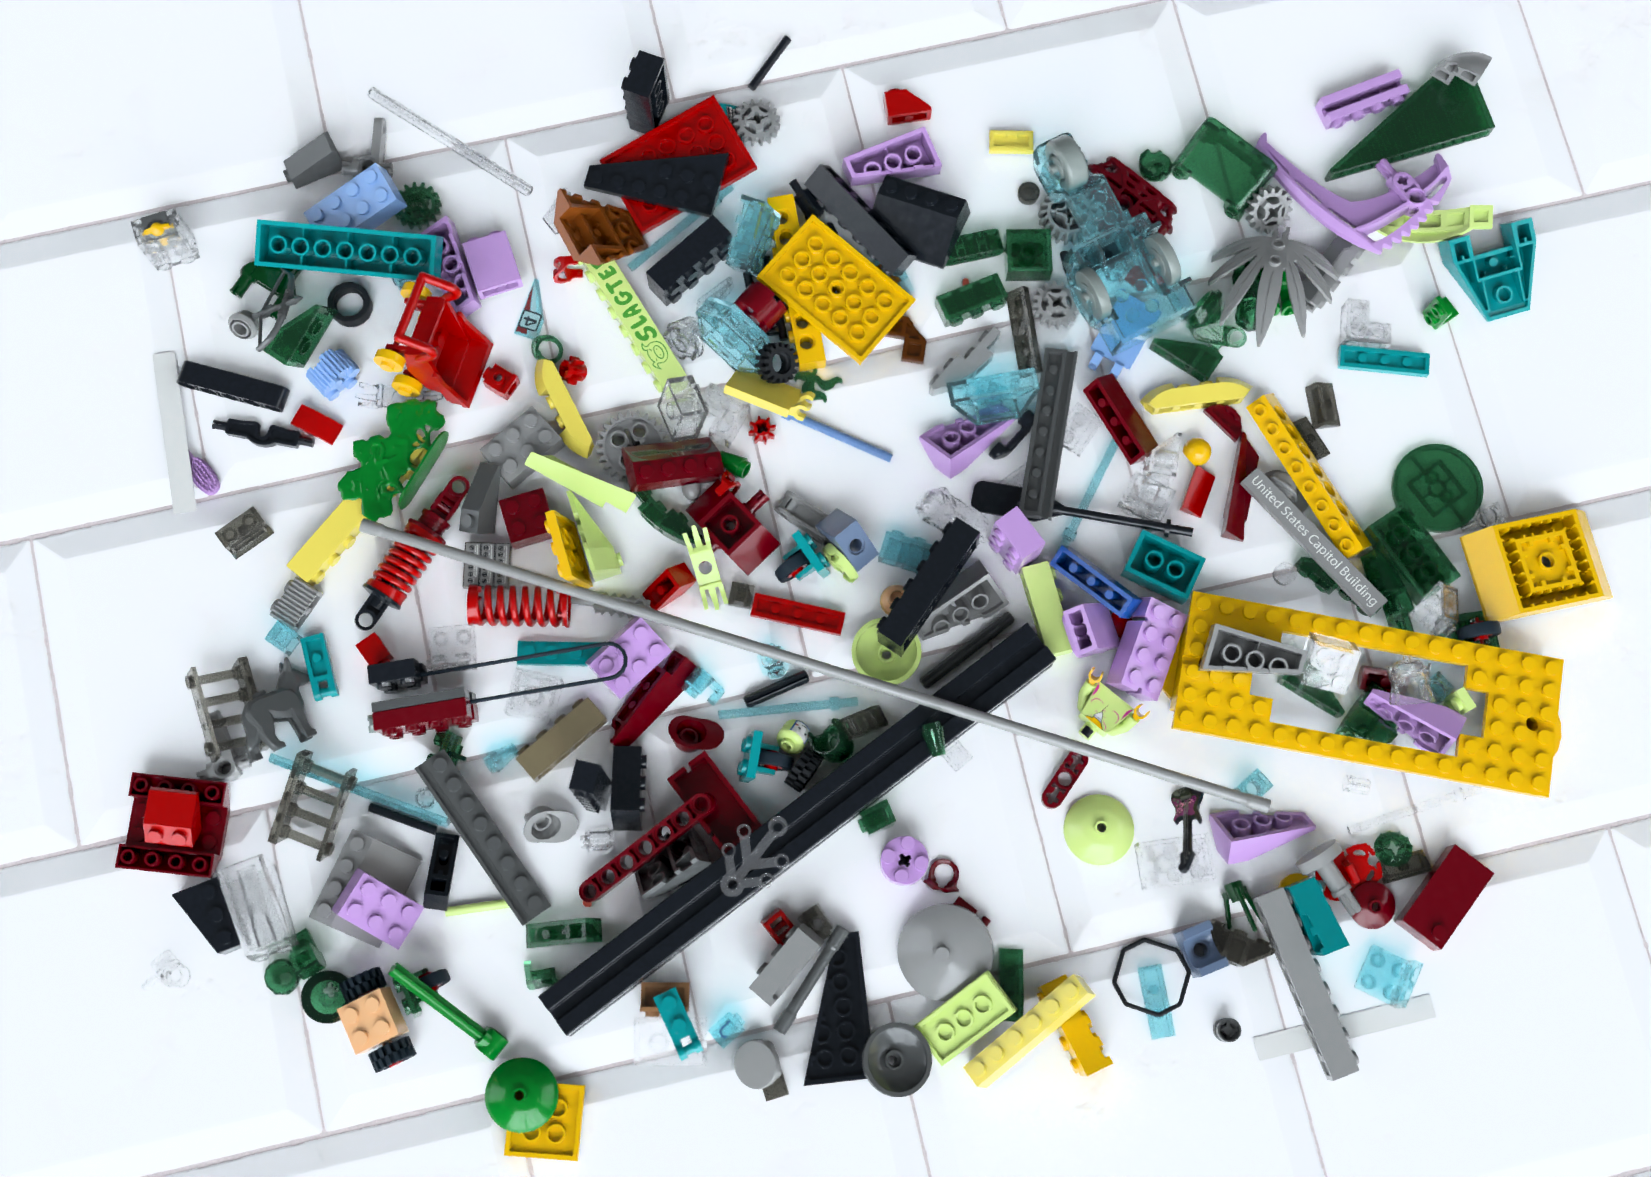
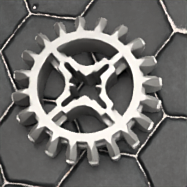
M1061 187L1058 193L1053 190L1050 194L1051 196H1045L1044 202L1039 207L1041 210L1038 212V217L1041 219H1039L1038 223L1039 226H1044L1042 233L1049 232L1048 240L1054 237L1056 238V244L1061 240L1064 241V246H1067L1068 242L1071 241L1074 246L1077 244V239L1082 243L1085 241V236H1091V230L1096 228L1095 222L1098 220V215H1096L1097 207H1093V199L1087 200L1088 193L1080 195V188L1076 192L1065 191ZM1065 203L1064 207L1053 210L1055 206ZM1067 210H1068V215H1069V218H1070L1069 223H1068V218H1067V215H1066ZM1084 223L1081 227L1070 230L1071 226Z

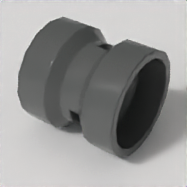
M1233 1018L1219 1019L1213 1025V1034L1220 1042H1234L1241 1036V1026Z

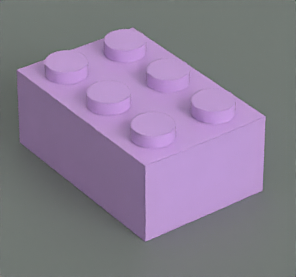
M1018 506L994 522L988 538L990 541L988 544L993 552L999 553L1004 559L1002 562L1007 570L1013 571L1016 575L1022 567L1029 566L1038 559L1046 543Z
M635 616L608 641L619 644L625 650L628 661L622 675L613 680L603 681V683L617 698L621 699L672 652L643 618ZM602 646L585 664L598 678H602L619 672L624 658L618 648Z
M357 868L331 910L343 919L399 950L425 907Z

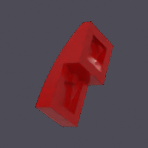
M301 404L290 423L330 446L334 444L344 426Z

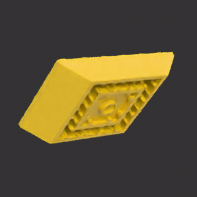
M1571 509L1493 525L1459 538L1485 621L1504 622L1613 598L1585 511ZM1542 557L1549 559L1550 567L1543 565Z

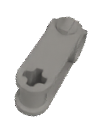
M787 490L783 501L774 508L775 512L813 537V540L822 546L831 543L815 527L828 515L792 491Z

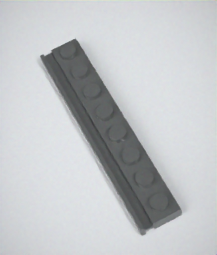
M1045 347L1019 509L1026 518H1042L1052 521L1078 351L1070 352L1065 349Z
M442 749L414 769L520 924L524 926L551 907L549 901L446 751Z

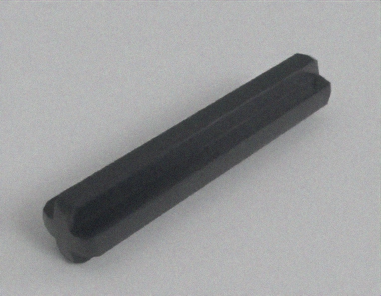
M802 670L743 697L747 708H751L809 682V676L805 670Z

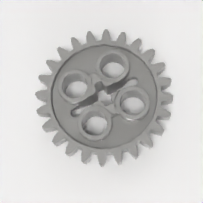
M627 410L626 417H623L619 412L617 421L610 417L611 425L603 424L606 432L599 431L598 435L603 439L596 441V445L601 446V448L596 450V454L603 455L599 458V463L606 462L603 470L611 469L610 477L618 474L619 482L624 477L627 478L625 466L621 463L623 459L621 448L629 447L630 441L624 432L625 429L629 431L634 446L670 442L669 440H663L668 435V432H660L663 424L656 426V417L649 421L648 413L640 417L639 410H637L635 416H632L631 412ZM640 428L645 431V435L637 437L633 434V431ZM621 437L624 440V444L617 446L613 444L612 439Z

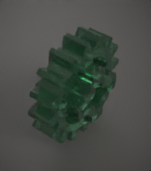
M413 182L410 188L405 184V191L399 190L407 207L404 208L405 212L401 210L395 215L396 219L400 220L403 227L408 224L409 229L413 230L414 226H417L419 231L422 230V225L430 227V221L436 223L435 215H441L439 208L442 207L441 201L438 200L440 198L439 194L434 192L432 186L426 189L424 182L420 186ZM430 200H431V203H432V204H431V209L428 208V205L430 204V202H429Z

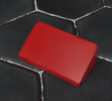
M1196 466L1179 511L1201 518L1216 477L1203 468Z

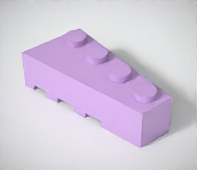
M925 126L844 157L842 169L850 187L881 183L886 175L902 180L939 175L942 168V163Z
M446 215L419 234L443 237L441 279L450 281L461 289V297L450 301V304L456 313L459 311L465 317H468L481 308L482 305L455 223ZM441 289L443 294L449 292L447 290Z

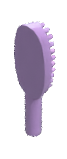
M189 450L194 484L207 495L216 494L220 490V482L214 470L203 459L194 457Z

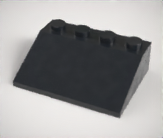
M889 175L885 176L873 206V210L918 255L915 261L943 270L971 213L966 199Z

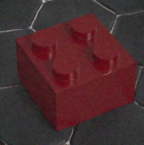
M543 487L498 500L510 543L514 550L552 539L544 524V521L547 520L545 512L551 510Z

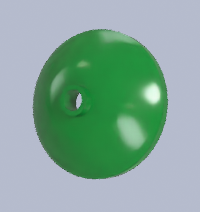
M527 1057L513 1058L502 1063L493 1071L485 1088V1104L490 1117L503 1129L515 1133L530 1132L543 1126L554 1114L559 1099L558 1084L552 1071L542 1062ZM518 1090L524 1093L522 1100H518L515 1097Z

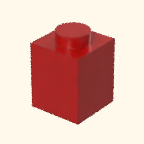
M375 632L355 645L368 665L390 662L394 659L384 642Z

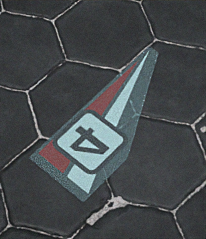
M534 279L514 334L537 341L544 324L539 280Z

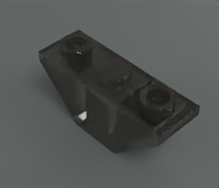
M1215 919L1211 921L1213 926L1211 935L1217 950L1222 957L1225 956L1229 964L1235 967L1247 966L1273 955L1276 949L1270 947L1271 943L1266 940L1257 938L1255 941L1248 938V933L1242 930L1234 929V931L1225 928L1226 924Z

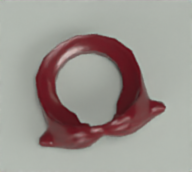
M948 859L937 860L931 865L928 878L923 882L933 890H940L944 893L959 892L957 888L959 879L958 867ZM941 864L949 865L954 872L952 880L944 888L938 887L934 875L936 867Z

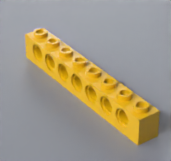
M793 194L767 198V206L763 207L765 219H770L771 227H767L769 240H774L775 247L771 248L773 258L785 245L780 241L782 239L790 240L800 229ZM780 218H784L787 220V222L784 224H780L777 222V220ZM786 304L787 312L784 314L786 323H790L791 330L788 331L789 343L794 344L795 347L793 355H798L799 358L795 359V363H799V372L825 368L826 357L821 332ZM800 321H805L808 325L801 328L796 324ZM803 342H809L812 344V346L808 349H805L801 347V344Z
M1274 393L1264 394L1248 405L1246 408L1335 547L1347 559L1356 556L1370 547L1372 544Z

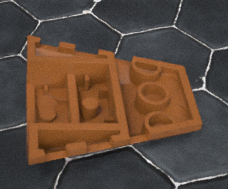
M561 188L557 191L554 225L574 261L599 266L649 248L629 211L609 204L605 207L601 206L599 201L594 199L590 201L583 200L582 195L576 193L572 196L568 195L567 191Z

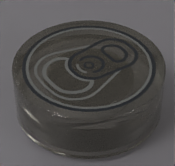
M1033 182L1022 183L1017 192L1018 200L1024 205L1035 204L1040 195L1039 187Z

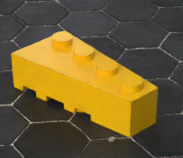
M1061 975L1037 987L1039 993H1037L1039 1002L1068 978L1067 975ZM1080 1009L1057 1028L1061 1035L1058 1040L1063 1050L1069 1051L1072 1057L1069 1062L1075 1074L1079 1073L1080 1076L1088 1077L1114 1063L1110 1056L1104 1057L1102 1053L1104 1044L1095 1032H1091L1092 1022L1085 1010Z

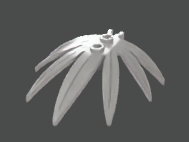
M1274 225L1272 237L1254 236L1244 238L1227 245L1211 257L1212 263L1235 255L1210 277L1208 286L1256 257L1244 269L1231 289L1220 317V326L1224 324L1243 299L1260 269L1263 268L1256 301L1255 327L1257 347H1261L1272 322L1279 300L1283 271L1286 272L1288 293L1302 338H1305L1306 299L1302 280L1295 263H1297L1329 304H1332L1330 290L1315 266L1338 281V273L1322 254L1302 242L1288 239L1291 228L1286 226V231L1282 233V237H1278V225Z

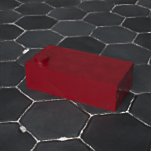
M1456 844L1447 846L1394 922L1432 951L1442 950L1495 873Z

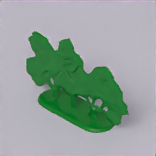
M414 398L403 403L390 404L387 407L386 422L391 432L389 437L384 438L379 434L370 437L367 441L364 439L353 441V457L361 462V468L347 471L338 482L337 487L338 491L341 492L343 500L353 501L359 498L362 499V515L371 521L376 522L379 518L391 516L393 512L392 498L395 494L401 493L398 506L401 510L405 509L415 497L444 450L449 437L448 431L441 432L432 444L430 441L431 432L438 431L446 422L444 415L436 410V401L427 399L421 402ZM426 425L430 427L429 432L425 429ZM422 429L425 434L422 439L425 442L418 439L417 430ZM415 442L420 444L419 446H413ZM424 448L427 452L417 467L410 462V456L414 450ZM410 470L414 471L406 486L403 487L399 481L400 477ZM391 486L395 489L393 491L387 490V487Z

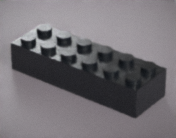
M957 517L953 523L949 521L942 531L944 534L940 541L936 540L929 550L931 554L928 559H922L916 568L917 574L914 579L909 578L903 587L904 593L901 598L896 597L890 606L891 612L887 617L883 616L876 626L878 628V642L902 657L979 545L980 532Z

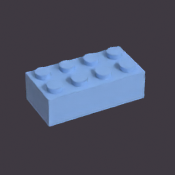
M374 163L303 214L309 224L374 230L406 208L407 204L387 170Z

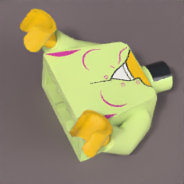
M1095 667L1091 668L1088 675L1089 678L1085 680L1079 690L1077 708L1080 711L1078 717L1085 722L1078 733L1088 741L1096 732L1102 737H1105L1107 734L1116 736L1126 733L1140 719H1144L1150 714V710L1144 715L1139 712V708L1143 703L1134 709L1100 681L1104 672L1102 671L1099 677H1095L1092 674Z

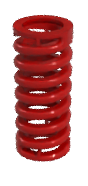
M477 584L469 585L467 593V621L469 626L474 624L484 626L488 621L491 626H496L500 622L501 625L507 627L513 622L516 627H520L525 621L528 627L535 626L537 622L540 627H546L550 621L551 626L554 628L559 627L561 622L562 626L570 627L572 604L571 596L556 592V594H559L556 613L554 591L547 589L543 615L541 587L535 586L531 613L529 587L524 585L522 586L521 606L518 614L517 588L515 585H511L509 587V603L506 613L504 586L498 585L496 607L493 614L492 587L490 584H487L484 587V604L481 614L479 600H482V596H479V592H482V586Z

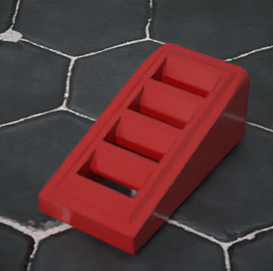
M779 907L760 921L777 945L781 944L782 946L785 944L782 940L786 938V934L794 926ZM780 917L782 920L771 928L770 924ZM787 925L788 928L780 935L776 934L783 926Z

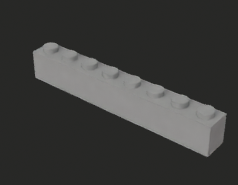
M1280 887L1253 897L1252 901L1326 1079L1336 1081L1360 1071L1357 1065L1360 1063L1358 1055L1350 1048L1348 1043L1350 1036L1346 1028L1340 1024L1338 1019L1340 1018V1012L1337 1006L1332 1004L1329 995L1331 991L1326 981H1322L1319 973L1321 972L1320 964L1316 958L1313 959L1310 940L1302 933L1300 928L1302 921L1299 915L1294 913L1291 904H1293L1290 893L1287 890L1285 891L1284 887Z

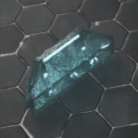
M710 296L695 312L701 340L734 371L757 374L756 371L760 370V368L755 367V363H759V360L755 358L756 355H761L758 353V350L763 349V345L770 343L768 335L734 303Z
M1035 367L946 383L950 406L976 426L1021 418L1040 390Z

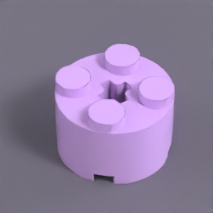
M900 836L892 839L886 844L880 856V869L883 876L890 883L898 886H910L918 882L925 874L929 865L928 853L920 841L911 836ZM900 856L909 858L908 867L904 864L899 865Z

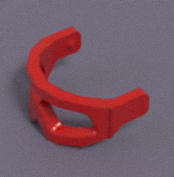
M559 256L555 258L553 266L556 268L553 270L554 282L563 284L570 282L574 278H583L582 269L567 268L568 265H577L578 261H574L572 256ZM563 271L566 278H559V274Z
M725 470L721 477V484L715 489V493L718 496H722L728 489L734 487L731 492L735 495L740 489L741 483L735 481V477L728 470Z

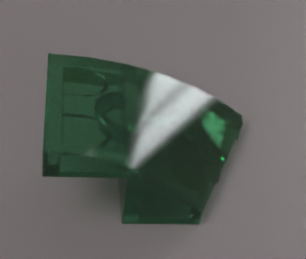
M1371 681L1350 708L1335 734L1390 744L1398 735L1397 725L1391 720H1384L1363 703L1372 689L1388 691Z

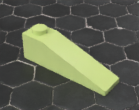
M566 491L595 582L622 574L620 566H624L620 552L615 554L611 543L572 491Z

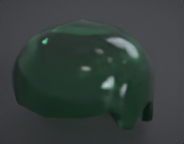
M1146 149L1140 154L1138 169L1140 175L1146 181L1160 182L1170 176L1172 162L1161 150L1151 152L1150 149Z
M287 958L273 960L266 967L264 974L266 987L275 995L291 994L300 985L302 977L298 964Z

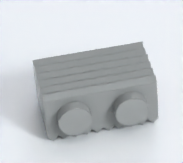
M296 576L294 580H289L285 585L283 596L273 602L269 615L297 633L323 594Z

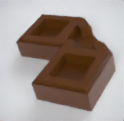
M902 316L885 337L904 340L901 361L923 365L927 341L915 328L910 318Z

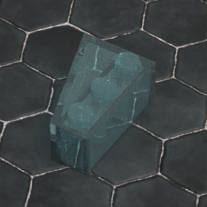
M742 194L740 201L744 202L741 216L737 215L735 220L739 225L736 237H731L725 264L735 271L757 277L758 272L763 268L766 252L771 248L774 232L780 225L781 215L765 201Z

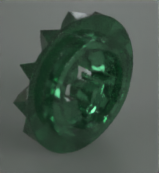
M1389 830L1386 833H1380L1375 840V855L1385 865L1392 867L1402 866L1412 856L1413 845H1411L1409 838L1402 835L1400 831L1391 832ZM1391 841L1395 846L1400 847L1397 849L1396 856L1392 849H1388Z

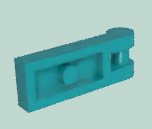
M319 633L300 638L315 701H322L327 696L332 698L339 696V689L335 680L325 634ZM327 681L328 687L321 689L319 683Z
M676 987L653 997L681 1061L687 1059L688 1055L694 1052L698 1054L704 1051ZM689 1036L692 1043L683 1046L681 1039Z

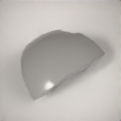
M1474 51L1460 52L1445 58L1437 64L1430 75L1449 85L1454 76H1457L1475 86L1493 57Z

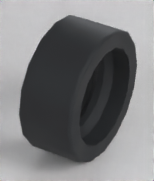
M343 282L336 285L330 291L327 298V307L333 319L340 325L357 327L364 324L370 318L373 311V302L363 286L355 282ZM356 293L361 296L363 307L357 314L343 316L339 313L337 303L344 295Z

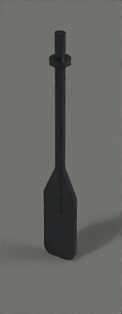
M979 481L973 488L972 509L979 513L1004 516L1016 506L1019 508L1022 487ZM1056 500L1052 518L1065 515L1164 532V537L1167 538L1169 533L1192 537L1194 530L1191 527L1171 524V519H1167L1166 523L1067 507ZM1027 518L1029 521H1032V522H1037V521L1045 520V519H1042V518H1041V519Z

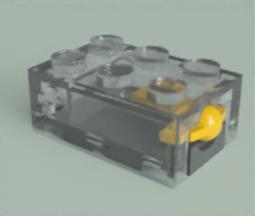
M176 208L130 221L137 246L157 271H167L172 269L173 266L180 264H191L196 259L201 258L195 235Z

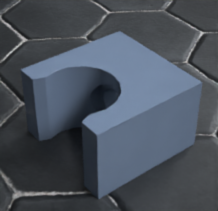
M838 508L815 525L817 530L827 537L846 557L856 572L860 571L879 555V552L858 521Z
M1210 920L1173 934L1191 970L1193 979L1206 976L1229 966L1227 958L1225 956L1222 957L1214 944L1211 935L1213 926ZM1197 943L1204 948V954L1201 957L1197 956L1193 950Z

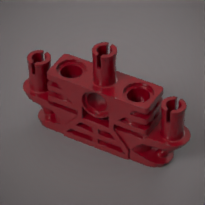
M1113 156L1107 157V162L1087 165L1089 171L1088 182L1079 188L1083 187L1081 192L1087 193L1097 180L1100 182L1093 188L1088 198L1089 200L1093 199L1094 204L1107 214L1096 226L1099 233L1104 230L1102 235L1107 236L1117 223L1126 222L1128 231L1138 239L1143 236V233L1145 234L1152 224L1155 227L1147 236L1156 232L1163 236L1172 234V216L1177 214V207L1159 190ZM1117 206H1123L1126 208V210L1121 211L1117 208Z

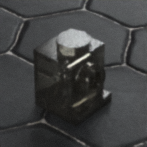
M819 902L797 917L801 924H806L823 940L832 934L830 930L833 929L834 925L821 908ZM820 919L822 926L815 927L813 921Z

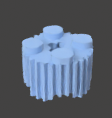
M328 349V351L319 356L320 362L316 364L317 366L314 367V370L310 367L306 371V377L324 397L329 401H333L345 387L349 390L358 382L355 377L360 369L344 350L338 349L334 352L333 349Z

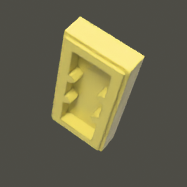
M989 130V154H1033V131Z

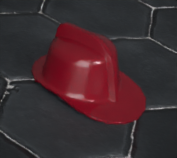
M681 715L672 719L668 726V733L675 746L685 753L696 752L699 749L711 750L717 748L724 740V730L718 723L712 720Z

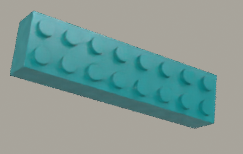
M257 219L254 265L415 281L420 272H425L441 278L443 237Z

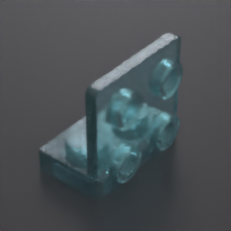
M1373 944L1369 948L1354 988L1397 1009L1406 1008L1424 964L1417 960H1406Z

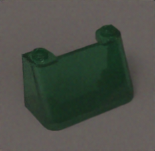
M1207 117L1169 168V171L1176 179L1187 180L1189 177H1192L1223 200L1226 216L1238 222L1246 214L1244 210L1250 208L1247 200L1254 199L1252 193L1259 194L1260 187L1266 189L1278 170L1277 165L1269 157L1213 117Z

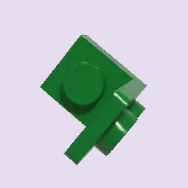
M1439 295L1422 312L1426 323L1432 326L1434 330H1437L1459 315L1446 296L1441 298Z

